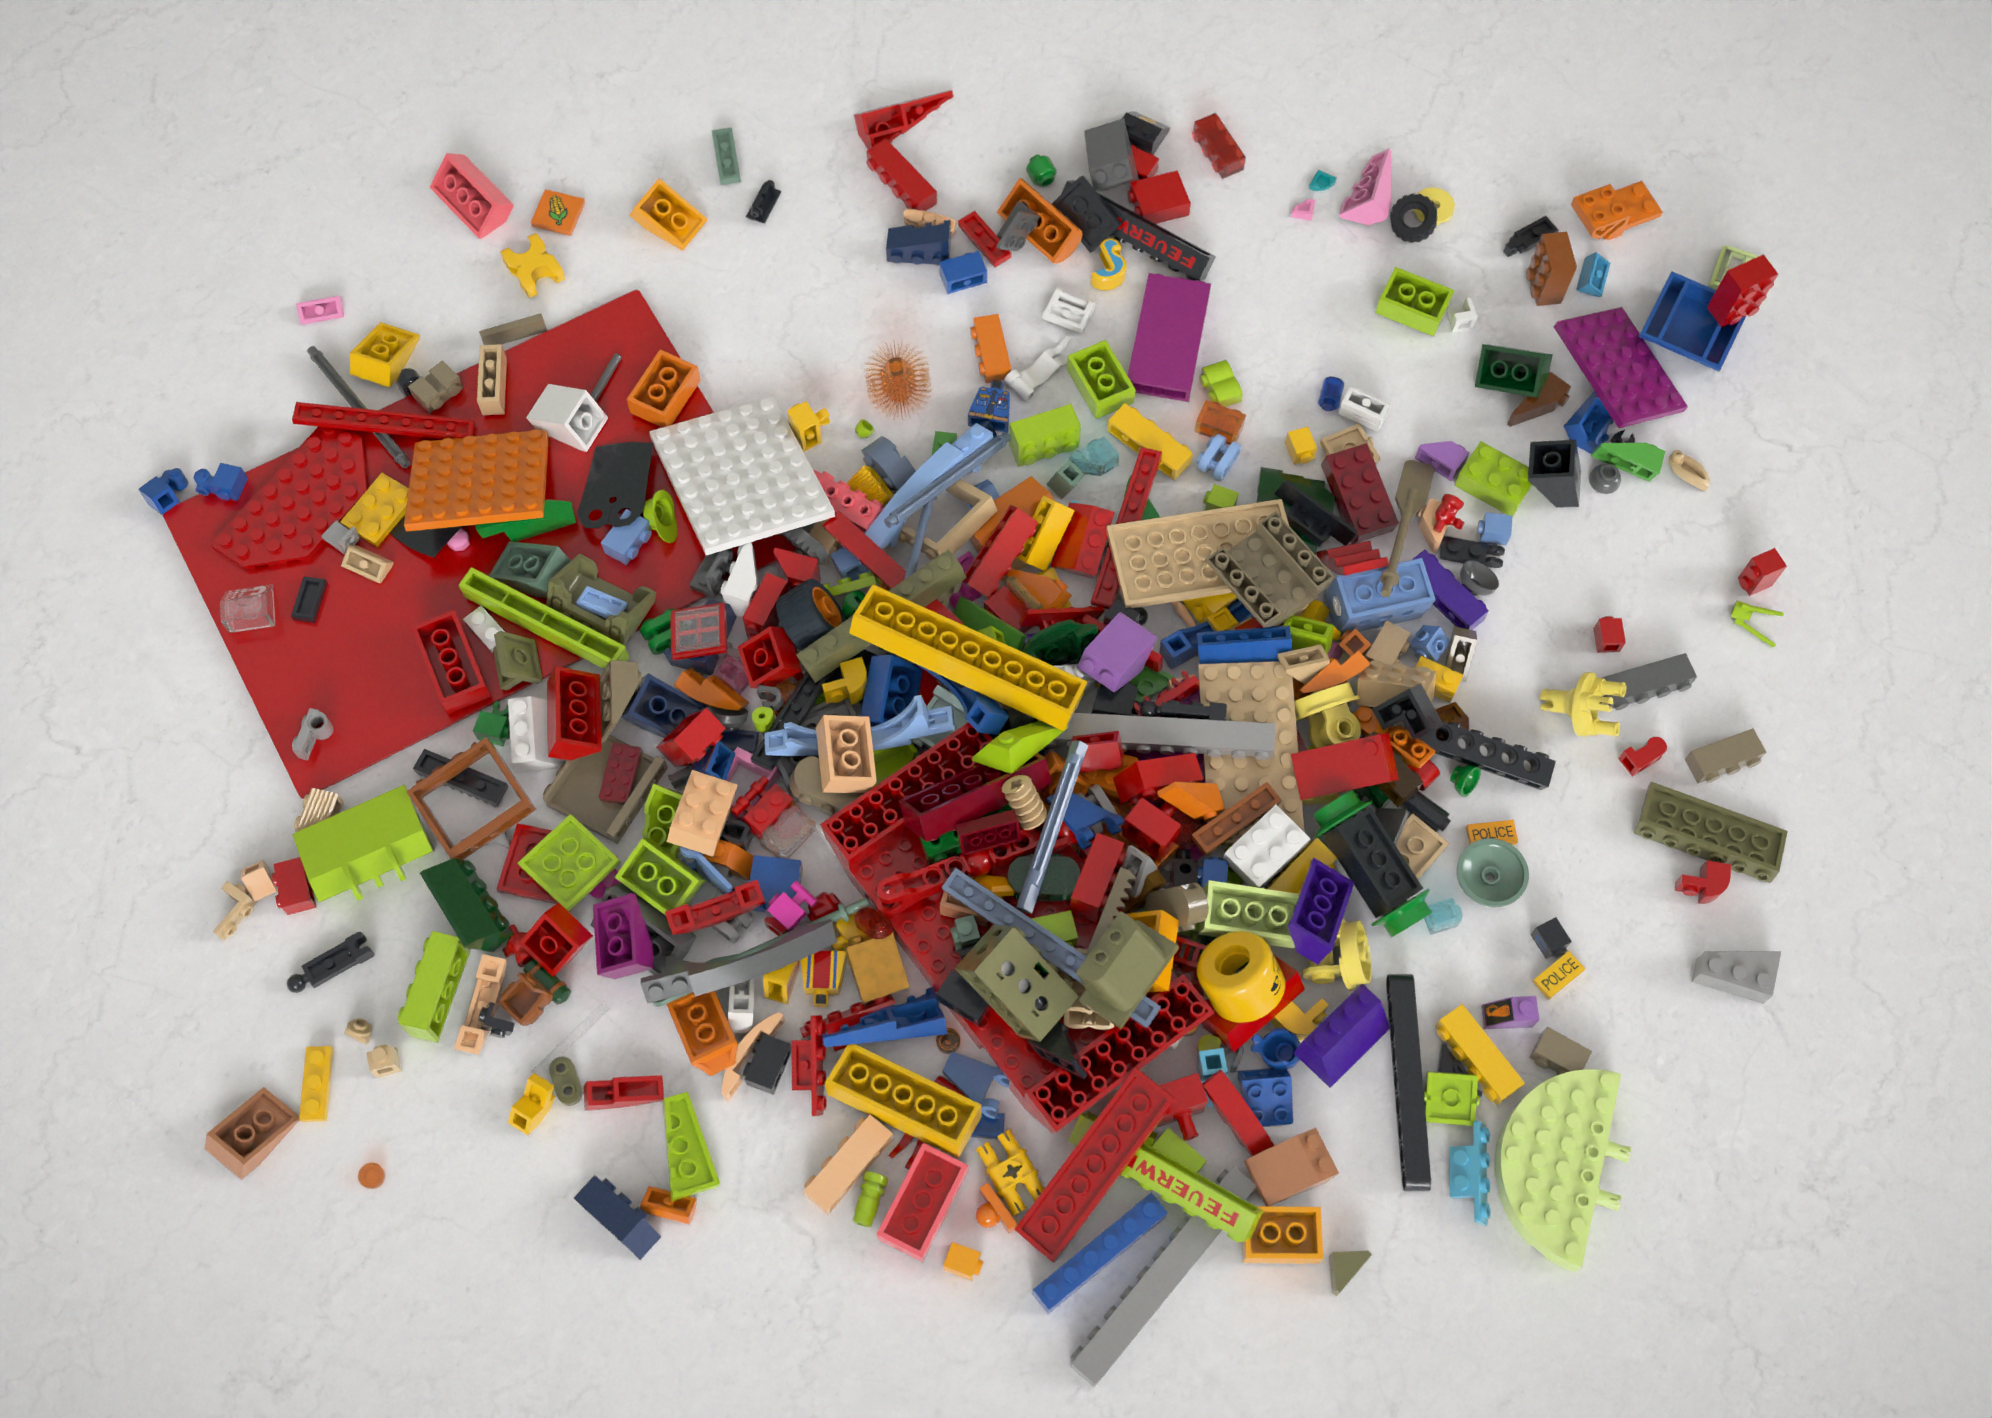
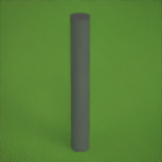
M613 355L590 396L595 402H597L621 361L622 357L620 355Z

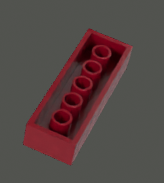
M1036 753L1012 774L978 764L899 800L905 825L924 841H933L942 834L955 831L957 824L982 818L983 815L992 811H998L1003 806L1009 804L1005 793L1002 792V786L1011 777L1017 775L1028 776L1032 780L1036 792L1041 791L1045 786L1052 784L1046 758Z

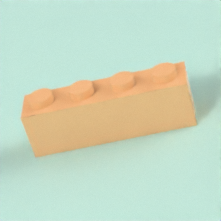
M871 1114L866 1119L863 1117L854 1127L856 1131L850 1138L846 1136L837 1147L839 1151L833 1157H827L821 1165L822 1170L817 1176L812 1175L804 1185L806 1188L803 1191L805 1196L827 1216L894 1139L893 1133Z

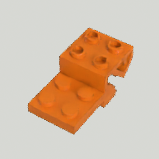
M1643 181L1618 190H1614L1612 185L1608 184L1575 196L1571 203V206L1591 237L1596 239L1603 237L1605 240L1622 236L1624 230L1659 218L1663 213Z

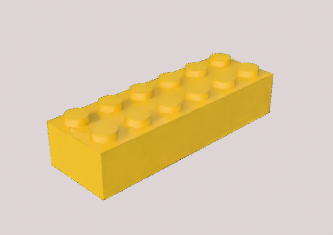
M856 1044L846 1046L825 1082L828 1096L863 1113L871 1114L874 1118L958 1159L982 1117L981 1104Z

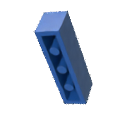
M1290 626L1197 633L1199 664L1279 661L1277 658L1279 653L1292 651Z

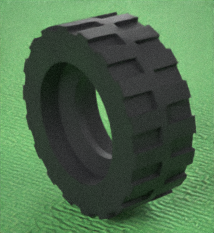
M1412 193L1398 199L1392 207L1390 214L1392 230L1402 241L1418 243L1421 240H1426L1430 234H1433L1437 226V209L1429 197L1419 193ZM1411 209L1420 210L1424 214L1423 223L1418 227L1407 226L1403 220L1407 211Z

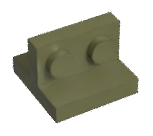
M503 631L494 634L496 647L493 648L500 689L508 691L522 681L538 684L543 680L535 640Z

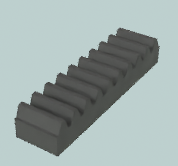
M801 527L779 533L787 541H790L798 551L801 550L803 555L818 559V563H823L829 557L822 544Z

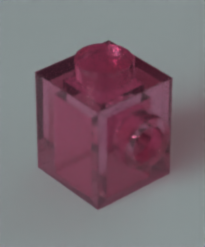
M728 656L714 672L738 694H741L749 685L744 666L731 656Z

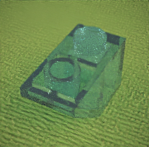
M1103 436L1098 440H1092L1081 451L1073 452L1069 460L1084 474L1102 476L1118 466L1120 454Z

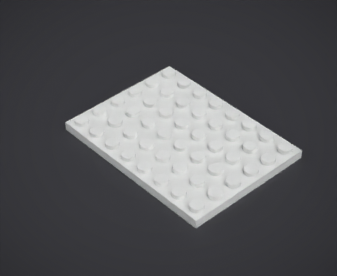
M774 396L649 431L654 447L705 555L835 517V510Z

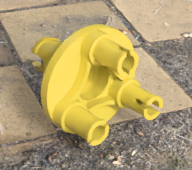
M1585 672L1581 675L1577 686L1569 691L1543 689L1540 699L1545 700V704H1541L1540 709L1567 714L1572 719L1573 728L1577 736L1587 737L1588 735L1597 736L1602 734L1617 737L1620 732V723L1600 720L1598 718V710L1611 712L1612 707L1604 704L1613 705V698L1603 696L1624 697L1626 694V683L1606 681L1604 678H1597L1593 672Z

